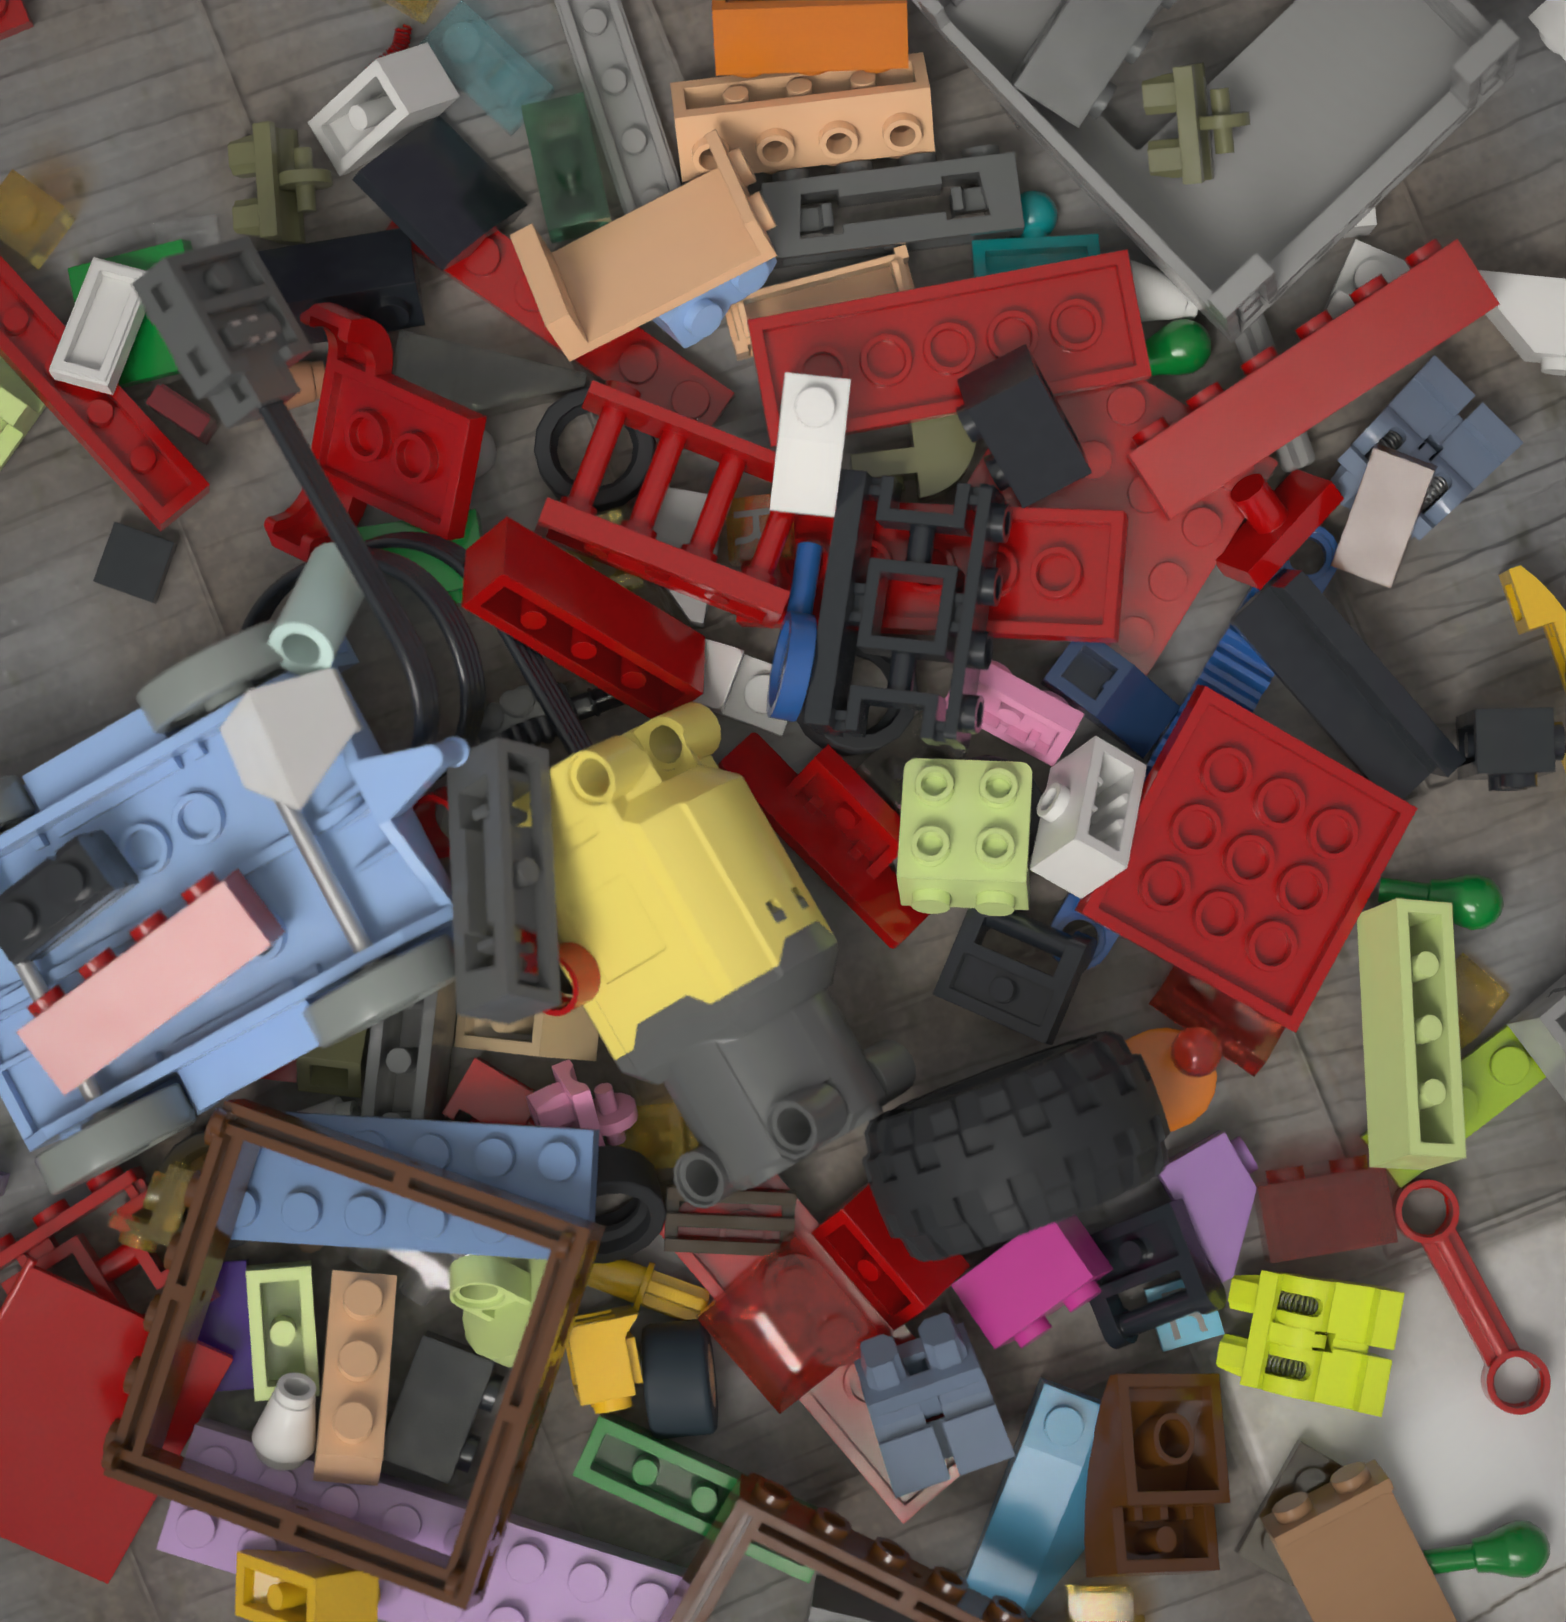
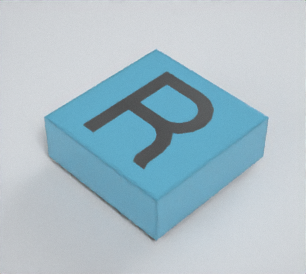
M1178 1278L1143 1290L1147 1303L1182 1290L1185 1286L1182 1278ZM1197 1311L1155 1328L1163 1352L1225 1334L1218 1311L1208 1315H1202Z

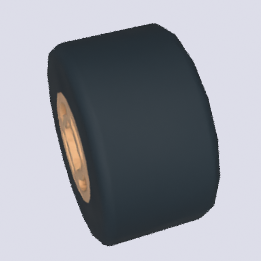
M691 1319L647 1324L642 1329L641 1361L646 1411L653 1437L667 1439L713 1434L718 1427V1397L713 1347L706 1320Z

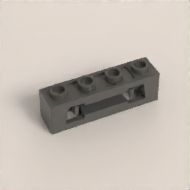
M980 145L963 149L961 151L962 158L937 161L935 153H916L900 157L898 159L899 166L874 169L872 161H852L835 166L836 174L811 177L810 170L803 168L776 172L772 174L773 182L761 183V195L777 225L767 231L777 254L775 257L777 263L773 269L893 254V248L906 245L908 252L969 245L972 244V240L1020 238L1019 236L1023 234L1024 220L1015 152L1000 153L998 145ZM974 183L977 185V187L963 189L961 186L950 188L952 218L960 219L947 220L946 212L843 224V233L826 235L834 233L832 204L823 203L816 208L801 209V205L838 201V208L938 196L941 193L942 187ZM984 212L985 214L984 216L961 218L969 213ZM821 232L825 235L800 239V235Z
M496 737L469 749V757L464 764L458 767L447 768L457 1015L512 1024L561 1005L549 749ZM530 792L532 827L517 826L527 821L528 814L514 807L513 802ZM520 929L537 934L538 975L522 972L520 958L534 953V946L531 942L521 944Z

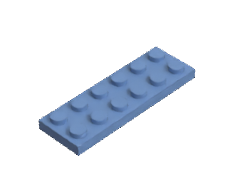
M282 1111L595 1222L600 1129ZM260 1147L231 1236V1240L548 1260L551 1251L550 1249Z

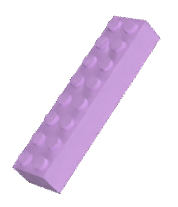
M203 1418L195 1424L185 1455L188 1459L451 1556L469 1502L468 1499L381 1472L378 1486L313 1481L315 1452L296 1469H273L262 1463L257 1457L252 1442V1432L209 1418ZM174 1501L170 1503L156 1547L157 1550L236 1574L237 1551L308 1552ZM511 1513L483 1602L468 1610H463L379 1578L380 1601L378 1604V1619L387 1622H658L688 1568Z

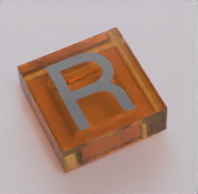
M771 494L733 498L726 517L728 559L733 566L751 564L770 512ZM794 522L779 561L796 558Z

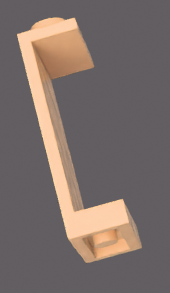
M716 129L704 136L718 165L717 168L558 250L550 251L533 224L510 234L544 324L569 361L610 342L777 256L767 234V231L777 226L761 193L758 191L750 196L747 186L757 182L755 175L741 148L737 147L729 152Z

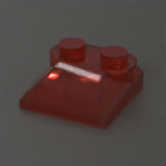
M795 1232L696 1315L700 1323L779 1414L803 1397L837 1368L856 1361L861 1356V1342L879 1334L877 1328Z

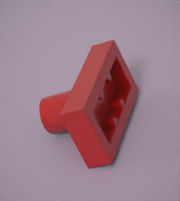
M1298 469L1292 471L1274 491L1261 474L1254 473L1242 478L1233 487L1230 497L1247 521L1236 531L1225 551L1215 559L1217 562L1216 566L1224 576L1261 590L1344 500V497L1332 481Z

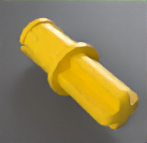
M626 1259L610 1263L593 1264L586 1287L589 1286L634 1303L633 1308L638 1312L640 1307L643 1306L678 1320L702 1319L710 1297L709 1292L703 1287L654 1270L656 1264L653 1262H649L648 1267Z

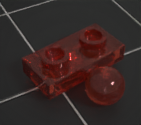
M1173 965L1169 968L1149 1002V1005L1184 1028L1174 1038L1170 1054L1176 1069L1183 1075L1192 1078H1202L1213 1073L1219 1066L1222 1056L1255 1077L1269 1059L1285 1030V1027Z

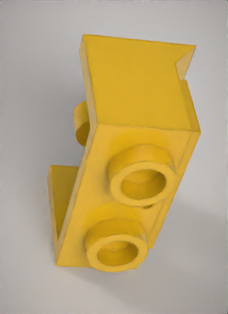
M631 1305L576 1315L570 1333L566 1353L574 1395L581 1406L590 1404L591 1407H594L596 1414L632 1407L631 1396L636 1395L634 1384L643 1383L635 1337L629 1331L639 1313Z

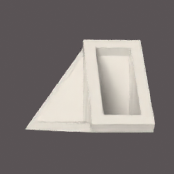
M328 668L248 690L219 729L244 788L300 811L351 736L363 728L338 670Z

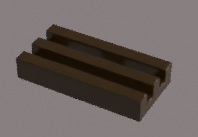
M667 1184L664 1252L793 1257L796 1190L747 1188L743 1191L738 1190L719 1202L780 1205L781 1216L679 1212V1201H685V1199L678 1192L676 1184ZM678 1227L780 1231V1240L678 1235Z

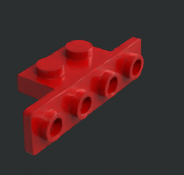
M752 732L718 763L719 769L738 773L743 777L772 829L889 948H897L930 915L918 912L911 906L901 905L897 875L889 867L898 857L901 817L829 744L797 774L759 734Z

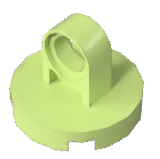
M467 1255L452 1262L450 1266V1299L456 1306L464 1309L462 1320L465 1337L476 1354L503 1366L513 1367L548 1260Z

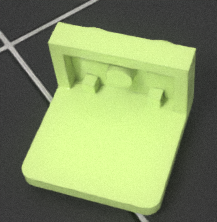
M914 758L905 764L897 862V883L901 905L911 906L914 910L927 914L944 913L950 907L976 908V911L988 916H1006L1012 914L1014 910H1029L1030 878L1028 855L1033 774L1028 764L1014 761Z

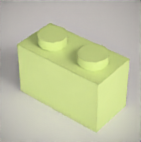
M311 1260L247 1265L246 1283L255 1401L269 1400L279 1378L287 1373H300L311 1378L316 1385L315 1396H320Z

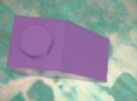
M1218 1130L1169 1158L1165 1170L1157 1177L1171 1201L1183 1199L1212 1273L1217 1275L1223 1283L1234 1276L1257 1190L1249 1174L1258 1170V1166L1240 1136L1230 1141L1225 1132Z

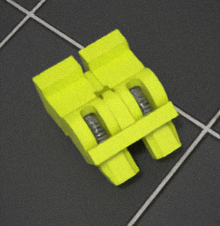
M1261 1270L1260 1275H1234L1231 1280L1228 1296L1229 1308L1253 1313L1249 1337L1224 1334L1219 1344L1216 1365L1241 1377L1240 1385L1382 1417L1392 1360L1370 1353L1368 1349L1369 1346L1390 1350L1395 1349L1405 1293L1378 1285L1285 1272Z

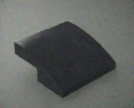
M440 115L413 130L363 167L352 179L441 271L472 255L486 237L513 223L528 206Z

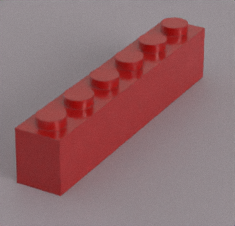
M1437 238L1433 239L1403 259L1410 270L1388 284L1382 274L1376 276L1349 294L1355 306L1333 319L1326 309L1294 330L1301 341L1279 355L1274 346L1271 345L1240 366L1246 377L1238 383L1224 390L1219 381H1216L1186 401L1192 411L1186 417L1170 426L1163 416L1132 436L1131 438L1138 448L1130 452L1127 458L1168 521L1500 305L1459 240L1456 239L1443 248Z

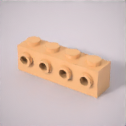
M923 52L908 54L909 69H890L882 73H868L863 70L828 71L814 76L800 73L762 74L753 78H742L730 75L670 83L682 182L692 181L718 167L704 136L714 129L717 130L729 152L737 147L741 148L753 173L774 174L779 171L820 165L837 166L852 161L885 157L899 159L910 154L935 152L931 92Z

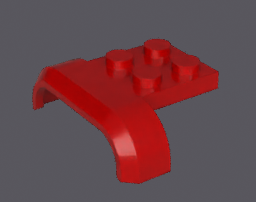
M335 303L314 304L300 315V321L310 327L321 326L325 330L328 338V356L311 449L356 528L367 504L446 540L451 541L464 538L487 416L392 374L393 350L391 341L384 327L378 322ZM303 488L289 508L282 513L267 517L264 522V528L272 546L304 562L309 560L312 552L318 546L334 543Z

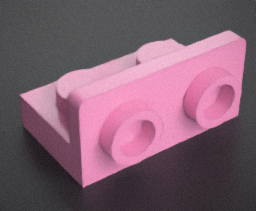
M991 660L988 670H980L977 695H982L984 698V717L981 728L1051 767L1054 766L1074 735L1084 713L1069 706L1067 701L1060 695L1051 691L1040 690L1014 676L1006 666L997 661ZM948 692V694H947V696H946V698H945V700L947 701V706H948L949 692Z

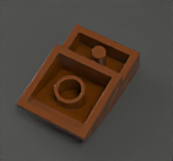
M1219 1373L1110 1375L1097 1416L1087 1473L1084 1532L1086 1578L1185 1575L1220 1570L1214 1505L1231 1503Z

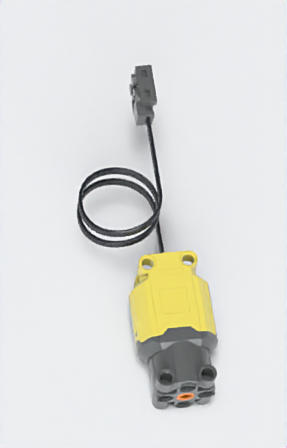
M248 236L164 257L135 280L132 286L144 305L149 320L156 326L171 352L179 372L191 387L197 400L209 397L227 429L263 418L401 661L410 687L414 711V731L410 749L437 743L440 725L438 688L427 652L382 572L391 575L410 588L425 604L439 625L451 651L460 688V712L454 737L464 739L469 749H472L483 722L486 688L482 661L470 627L451 595L428 571L399 554L379 550L384 548H405L423 552L444 562L464 579L466 549L440 536L413 531L388 533L365 541L363 540L285 404L301 392L289 368L309 354L313 348ZM307 562L282 575L263 592L249 611L240 631L271 619L278 605L295 587ZM496 628L570 756L549 767L558 943L573 942L583 946L591 953L600 971L599 991L594 999L583 1005L620 1072L656 1086L663 1083L698 1143L697 1147L683 1154L677 1160L674 1168V1182L681 1196L695 1207L708 1208L714 1206L738 1190L750 1189L765 1182L816 1150L881 1114L883 1106L904 1094L913 1086L916 1078V1065L913 1057L903 1045L888 1039L877 1041L862 1049L827 988L833 984L839 951L838 942L743 777L738 773L719 769L711 756L718 749L721 741V728L717 717L703 704L689 702L654 717L620 736H614L593 745L541 654ZM447 769L441 774V776L437 780L447 775ZM530 792L513 802L514 807L528 814L527 821L517 826L532 827ZM559 964L566 978L568 979L570 985L573 988L570 975L568 974L566 969Z

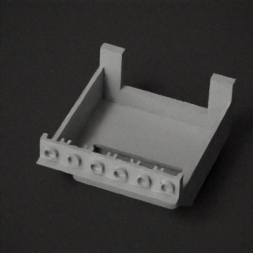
M911 0L1019 125L1231 343L1248 329L1514 75L1520 39L1502 19L1492 26L1468 0H1296L1206 86L1209 114H1212L1210 89L1229 87L1231 112L1249 111L1251 125L1232 127L1234 152L1215 154L1214 132L1211 129L1214 179L1205 180L1204 183L1183 185L1182 177L1169 178L1150 175L1147 152L1148 142L1139 150L1133 149L1101 115L1094 119L1087 114L1079 128H1077L1013 86V73L1061 0ZM1162 5L1158 7L1151 19L1164 8ZM1177 115L1151 140L1178 138Z

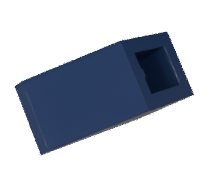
M1071 641L1040 683L1049 691L1064 698L1071 707L1084 713L1087 719L1141 759L1145 757L1180 708L1175 701L1135 665L1105 643Z

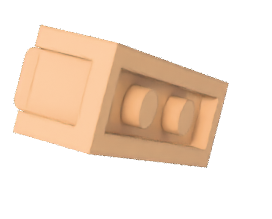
M906 245L893 248V254L760 288L743 300L732 304L725 317L737 361L753 357L747 327L748 319L915 289L908 265L909 255Z

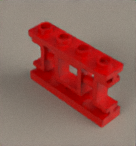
M118 1165L87 1182L86 1185L92 1194L72 1207L63 1198L35 1215L32 1220L37 1229L19 1241L15 1240L11 1232L1 1237L0 1271L15 1261H18L23 1268L29 1256L37 1259L36 1266L48 1271L73 1254L97 1293L125 1307L130 1308L114 1280L140 1264L156 1290L163 1288L169 1270L164 1268L161 1259L133 1217V1215L156 1201L155 1190L150 1188L145 1178L147 1175L142 1167L138 1166L124 1172L121 1166ZM126 1191L131 1200L109 1214L126 1242L100 1259L84 1233L75 1235L59 1245L54 1236ZM21 1271L1 1283L7 1295ZM216 1287L214 1288L210 1303L221 1296Z

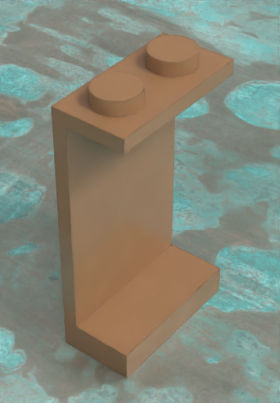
M1375 1459L1366 1464L1364 1462L1348 1464L1337 1470L1331 1476L1328 1484L1308 1494L1306 1492L1293 1493L1277 1502L1272 1509L1273 1512L1261 1518L1274 1547L1313 1622H1457L1392 1492L1395 1488L1390 1478Z

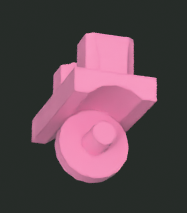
M569 1059L551 1066L556 1083L526 1096L535 1126H568V1128L600 1129L599 1146H605L602 1136H606L608 1144L612 1146L624 1143L626 1140L624 1131L634 1125L639 1116L635 1099L628 1094L614 1093L610 1083L597 1085L594 1088L596 1098L592 1099L587 1084L577 1081L573 1064Z

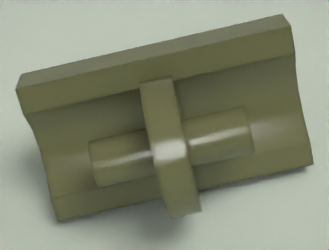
M1204 62L1173 67V73L1163 74L1142 81L1145 114L1155 115L1177 112L1179 135L1178 138L1148 141L1147 152L1150 175L1169 178L1182 177L1183 185L1204 183L1205 180L1214 179L1210 130L1213 129L1215 154L1234 152L1232 127L1251 125L1250 112H1231L1229 87L1210 89L1212 114L1208 113Z
M271 121L253 123V135L228 143L229 167L232 170L233 176L243 179L256 177L257 198L235 201L232 207L233 229L235 233L240 235L264 238L287 246L305 244L303 213L317 211L315 191L332 187V171L313 167L312 148L299 147L297 130L275 127V123Z

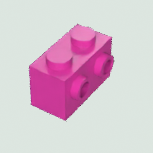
M1074 1215L1057 1223H1052L1030 1233L1015 1237L951 1286L994 1349L1016 1341L1022 1349L1053 1328L1047 1317L1065 1305L1069 1312L1072 1313L1099 1295L1102 1290L1096 1281L1113 1270V1268L1079 1218Z

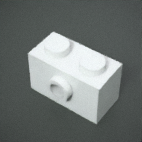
M1094 736L1052 766L1046 790L1042 794L1037 806V814L1040 816L1029 870L1080 899L1128 867L1147 765L1098 736Z

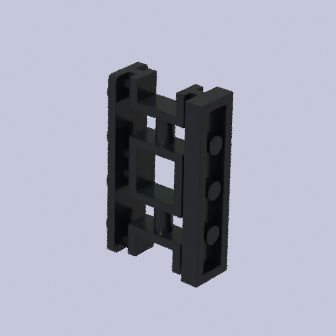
M842 469L803 723L819 735L843 737V734L846 733L855 737L865 738L870 706L921 711L924 714L920 738L928 745L941 746V744L951 745L954 749L968 750L971 734H979L983 723L984 698L982 695H977L980 670L989 669L993 655V633L986 631L989 608L990 606L997 607L1001 598L1003 574L1002 569L996 567L999 543H1007L1010 536L1012 524L1011 505L1005 504V497L995 485L981 483L979 488L972 487L971 484L958 483L953 514L899 509L903 485L895 477L882 475V478H875L867 471ZM875 521L886 529L910 531L906 561L870 558ZM936 533L972 536L967 577L958 566L931 564ZM889 580L942 585L934 642L880 636ZM857 647L864 654L891 657L887 688L851 685ZM954 659L948 706L947 701L940 694L913 691L917 660L953 663Z

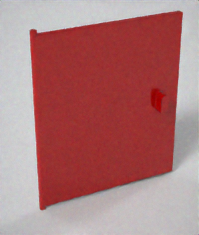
M29 1256L0 1308V1537L109 1584L158 1496L103 1475L105 1468L101 1467L104 1454L103 1445L107 1432L113 1421L118 1417H122L129 1394L123 1391L126 1373L134 1358L138 1355L142 1356L149 1332L145 1331L143 1327L145 1315L36 1266L37 1259ZM197 1340L162 1449L178 1455L182 1453L193 1433L195 1424L199 1422L233 1361L232 1355Z

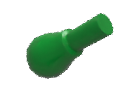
M1188 318L1171 321L1145 340L1151 377L1194 374L1205 366L1212 351V340L1207 329L1200 323Z
M1466 874L1448 879H1431L1429 883L1381 877L1378 902L1386 903L1399 898L1452 903L1453 923L1469 930L1486 929L1497 921L1504 907L1500 887L1491 878L1481 874Z
M1515 1520L1485 1535L1472 1538L1471 1543L1423 1551L1434 1575L1476 1569L1478 1573H1495L1514 1578H1528L1538 1574L1547 1563L1550 1556V1543L1543 1530L1532 1522Z

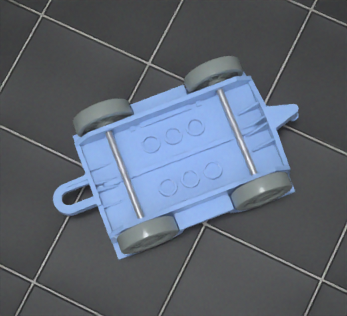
M278 620L267 621L233 634L162 672L138 691L136 700L141 708L23 775L24 785L16 775L0 777V894L45 859L56 856L55 852L76 835L89 834L97 830H103L108 834L138 876L137 878L140 882L42 959L15 966L0 948V1096L30 1152L62 1140L37 1155L34 1161L51 1194H61L126 1162L189 1127L197 1121V1117L217 1105L225 1097L318 1046L327 1048L404 1010L455 981L451 881L411 806L447 768L458 767L467 761L470 753L469 746L460 737H449L443 742L383 755L340 674L359 663L346 636L329 668L338 670L363 729L351 736L300 811L244 788L219 729L248 690L302 676L283 668L280 665L283 662V657L269 644V637ZM238 868L285 930V933L270 947L64 1096L16 1033L34 1018L26 1007L57 984L61 986L65 993L71 991L84 981V978L77 970L110 946L117 956L136 942L129 932L159 909H162L168 919L188 905L180 894L209 872L213 871L221 881Z

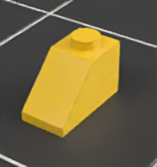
M254 1549L237 1551L236 1616L252 1622H377L378 1604L380 1601L379 1578L310 1552Z

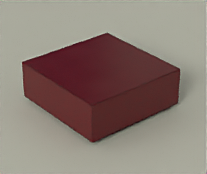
M157 384L145 402L153 411L205 445L209 443L219 428L216 425L218 422L210 414L164 384L161 386Z

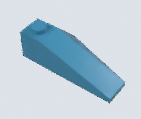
M1040 1377L1013 1448L1015 1457L1010 1458L966 1573L965 1580L969 1588L991 1599L994 1595L1004 1596L1020 1605L1027 1613V1617L1030 1618L1085 1550L1087 1473L1094 1439V1429L1102 1400Z

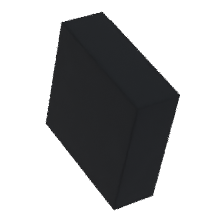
M114 522L93 582L156 604L177 544Z

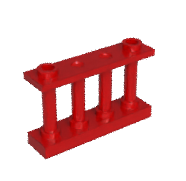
M592 380L581 408L599 415L569 496L561 497L560 501L547 497L534 533L554 545L773 629L783 613L790 591L777 587L778 580L773 576L796 514L776 511L769 512L749 567H743L741 572L716 563L718 557L713 552L743 472L772 483L776 452L640 399L641 393L626 383L607 380L605 384ZM625 425L659 439L630 518L629 520H622L620 525L597 517V510L593 507V503L622 427ZM684 448L717 461L719 465L689 544H682L679 549L656 540L658 534L653 528Z

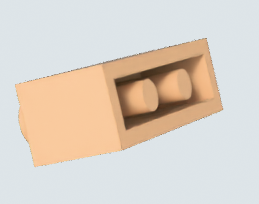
M332 1270L313 1481L378 1486L384 1452L397 1275Z

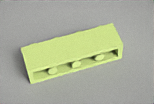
M1396 898L1361 912L1357 919L1369 1166L1376 1168L1428 1170L1466 1158L1452 903Z

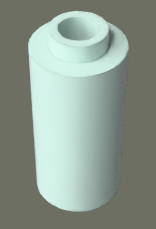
M334 543L320 545L312 552L269 637V644L283 657V662L280 665L294 674L306 675L328 669L331 666L364 598V594Z

